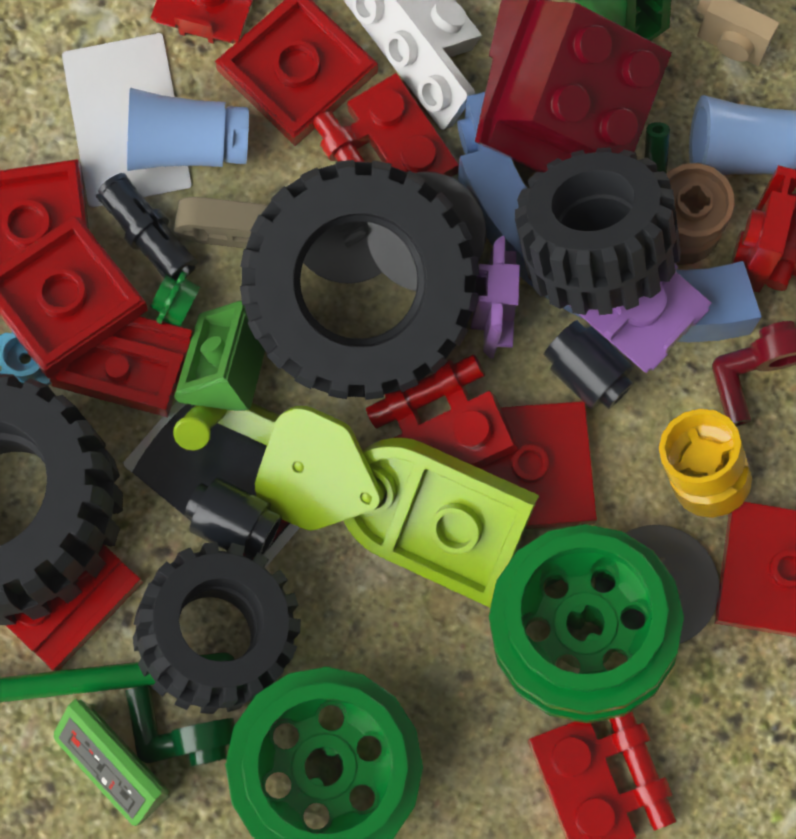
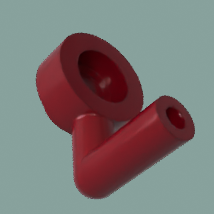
M782 321L768 325L759 330L760 338L754 341L750 347L723 354L714 359L712 371L724 415L729 417L736 427L752 421L739 375L754 370L774 371L796 365V326L794 321Z

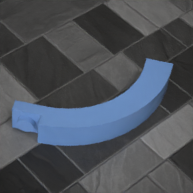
M485 92L467 96L465 119L457 121L459 137L465 153L459 159L458 180L478 200L484 213L486 237L493 246L498 238L505 236V251H516V264L520 265L519 276L533 287L532 280L528 278L515 222V209L519 208L517 198L521 190L527 189L518 174L512 159L475 142ZM743 261L706 269L676 270L681 277L712 302L708 307L710 310L695 326H691L689 331L677 342L720 341L752 333L762 316ZM569 305L563 307V309L572 313V308Z

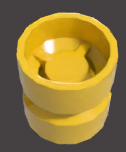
M708 409L684 412L670 421L661 435L659 453L675 497L683 508L697 516L715 518L727 515L740 507L750 493L752 475L742 440L735 424L729 417L716 410Z

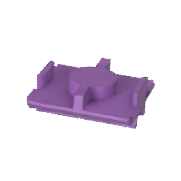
M501 236L494 242L488 265L479 264V275H476V293L479 295L476 311L473 313L471 329L484 330L483 352L489 358H494L497 347H513L515 309L519 301L520 265L516 264V251H505V236Z
M675 263V274L670 282H660L661 291L654 297L648 298L643 296L639 298V306L626 310L624 306L612 308L613 314L599 315L598 310H589L586 315L579 314L645 373L654 370L668 355V351L689 331L690 327L695 326L710 310L708 307L712 304L676 272L678 266Z

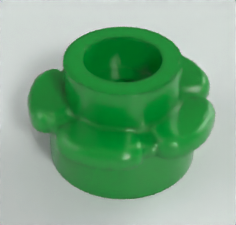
M181 272L177 281L167 275L162 281L149 306L160 312L156 319L157 323L161 324L164 321L171 325L181 326L201 286L185 279L187 272Z

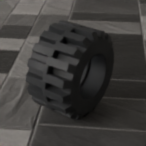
M597 148L595 153L587 154L584 153V150L571 153V158L564 161L559 158L547 164L548 170L545 173L536 172L528 180L530 188L521 190L517 198L519 208L515 209V222L528 278L532 280L534 290L540 297L548 295L551 305L559 309L571 305L572 313L586 315L589 310H598L599 315L613 314L612 308L624 306L626 310L639 306V298L643 296L648 298L654 297L661 291L660 282H670L675 274L674 263L680 261V238L674 192L671 189L668 176L664 171L658 172L655 162L649 158L637 160L636 152L622 150L619 154L612 153L611 148Z
M218 542L204 543L200 552L193 553L191 547L179 552L174 562L169 564L166 561L157 570L154 579L148 584L136 611L134 620L136 631L133 636L134 651H139L141 656L138 666L144 677L150 674L156 681L153 689L163 697L168 692L177 698L174 705L185 710L190 705L201 707L200 713L214 714L219 708H226L227 712L240 709L246 702L252 701L256 694L272 685L281 676L297 649V646L293 644L294 639L300 634L301 619H294L293 612L299 606L295 592L286 595L283 586L288 579L280 569L272 575L264 568L269 561L268 558L257 552L253 560L242 556L245 546L231 543L227 551H219ZM206 597L223 599L233 604L244 615L250 629L249 648L240 658L225 662L209 660L198 655L186 643L180 629L179 618L184 607L194 600Z

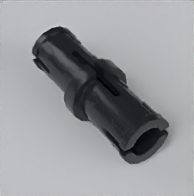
M125 173L116 174L105 181L98 189L96 198L114 216L126 232L124 239L134 250L140 249L157 268V271L163 278L167 275L177 281L180 273L183 271L187 272L185 277L187 278L195 270V265L198 264V261L172 233V230L168 227L169 219L161 209H153L146 202Z

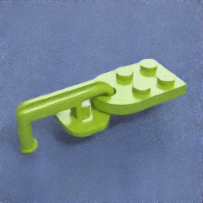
M252 403L249 410L245 411L195 405L182 419L177 421L173 431L177 444L186 450L195 451L206 446L211 436L210 429L217 423L266 445L267 447L255 481V492L257 497L271 503L269 510L281 515L282 520L308 531H314L344 521L348 531L356 541L371 553L489 608L491 607L496 580L515 555L539 498V495L416 440L388 438L377 441L362 450L353 430L348 424L308 406H294L278 415Z

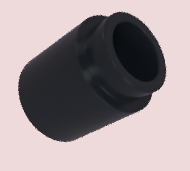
M578 320L567 326L552 341L543 354L552 363L550 370L591 410L601 403L608 409H611L634 385V382L627 377L634 366L593 326L586 329Z
M220 477L215 478L209 486L200 483L194 490L185 509V516L192 519L189 528L191 533L210 543L218 542V547L226 551L231 543L245 546L242 555L245 557L247 555L255 557L257 552L264 556L274 540L282 520L281 515L269 510L271 503Z

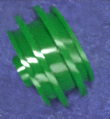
M587 524L547 531L519 549L496 580L489 612L490 630L497 665L516 693L549 716L583 723L625 716L655 696L675 666L684 620L676 581L653 550L622 531ZM595 576L607 579L615 583V586L611 591L601 593L592 587L591 580ZM563 580L568 586V592L564 597L553 599L546 595L544 590L548 586ZM636 609L644 615L645 623L639 629H628L621 622L622 614L626 610ZM534 621H542L549 626L550 634L543 641H533L526 634L527 626ZM586 621L598 626L602 633L601 635L590 633L585 641H580L569 633V629H581ZM613 652L621 653L626 657L627 662L613 670L608 671L603 665ZM562 659L570 666L579 668L580 672L577 674L562 670L555 665Z
M331 667L289 673L256 694L233 728L225 763L231 804L254 839H394L416 806L423 772L416 728L397 698L363 674ZM327 706L338 707L344 716L342 726L335 731H328L319 723V713ZM290 724L297 729L299 739L292 748L282 749L274 743L273 734L279 725ZM365 736L375 737L381 744V754L374 761H364L357 754V743ZM322 749L327 758L338 756L341 761L342 770L340 777L330 786H324L320 778L309 780L304 767L306 759L316 750ZM273 773H284L291 780V790L283 798H273L266 791V780ZM358 785L370 787L375 796L373 805L364 811L355 809L349 800L351 790ZM313 803L324 805L329 812L328 823L321 829L309 828L304 821L305 809Z

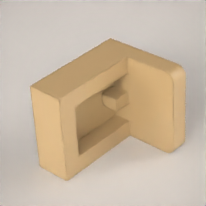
M700 0L696 9L697 13L704 15L697 35L698 38L717 46L723 55L732 60L748 61L759 67L780 22L735 0Z

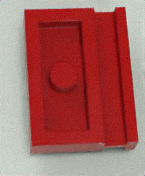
M777 166L756 208L752 209L749 214L745 231L741 230L738 235L731 264L740 261L744 262L754 292L760 293L784 253L796 196H792L796 188L795 169Z
M139 316L51 376L49 380L52 387L168 418L193 331L163 322L159 324L156 320Z
M104 544L98 555L106 564L96 578L86 570L78 578L79 581L76 583L82 590L81 594L68 604L60 597L47 601L49 608L52 609L51 614L33 620L22 612L15 614V618L18 620L16 624L5 625L32 652L42 659L52 671H59L143 584V581Z

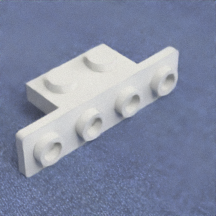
M343 0L438 127L442 130L452 127L466 108V97L474 95L475 91L450 57L471 51L482 36L466 15L464 9L456 0Z

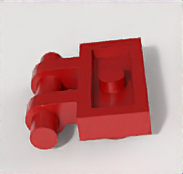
M397 73L347 101L348 112L355 121L350 126H341L332 111L322 113L313 121L314 127L323 139L320 146L330 161L354 160V162H365L357 149L370 143L382 162L390 163L392 167L405 172H409V170L413 173L437 172L450 177L458 174L459 164Z
M475 354L455 364L449 359L435 374L418 381L419 385L404 392L399 390L385 394L384 399L366 407L367 415L376 429L397 420L402 434L393 438H408L422 442L477 468H482L519 450L496 396L490 390L473 399L468 394L465 385L485 376L484 370ZM446 396L451 410L422 423L417 409Z
M633 711L625 716L609 719L614 734L599 740L596 737L591 722L583 723L578 721L528 739L566 839H634L636 835L627 813L641 807L645 808L653 831L677 822L667 798L672 796L673 793L667 778H659L646 743L651 741L644 722L637 723ZM622 752L636 788L619 795L605 758Z

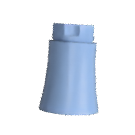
M130 88L127 171L172 166L223 167V161L225 163L246 164L249 132L248 108L234 106L225 108V102L171 97Z
M702 95L696 104L691 123L690 163H701L714 167L723 175L774 174L778 165L796 170V110L769 109L737 104Z

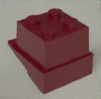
M502 0L489 52V57L493 58L475 142L543 173L548 170V163L557 158L564 161L571 158V153L584 150L585 154L595 153L597 148H611L612 153L618 154L622 150L635 152L672 52L578 3L551 0Z

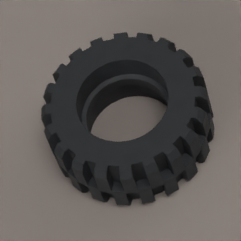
M374 160L373 162L339 161L335 162L334 165L320 169L314 168L300 175L299 179L287 187L284 186L271 198L272 201L262 214L258 215L250 230L251 234L247 246L243 250L240 266L242 267L241 299L248 316V325L255 339H258L267 352L266 356L279 369L282 368L294 377V381L310 390L315 388L326 392L331 397L347 399V397H365V400L384 398L385 394L399 390L404 392L419 385L418 381L431 372L435 374L448 362L446 358L456 345H461L468 332L466 327L471 313L476 311L479 295L476 293V275H479L478 258L473 254L469 240L472 237L465 222L460 221L452 209L453 204L442 192L438 193L425 183L426 179L410 170L405 172L394 168L390 163ZM348 222L374 223L393 232L409 249L417 271L416 294L407 314L392 329L370 338H348L326 329L310 313L301 291V269L310 247L329 229Z
M1 373L0 454L10 452L35 454L44 462L47 475L45 496L33 521L14 539L0 545V625H13L18 621L15 618V614L23 612L33 620L51 614L52 609L47 604L49 600L52 601L60 597L67 604L82 593V590L76 583L85 570L94 578L98 576L106 564L98 554L103 544L110 547L115 546L120 531L118 525L112 520V514H119L123 511V492L114 483L120 477L115 459L105 448L106 443L73 403L64 395L56 396L48 385L39 381L29 379L22 384L14 374Z

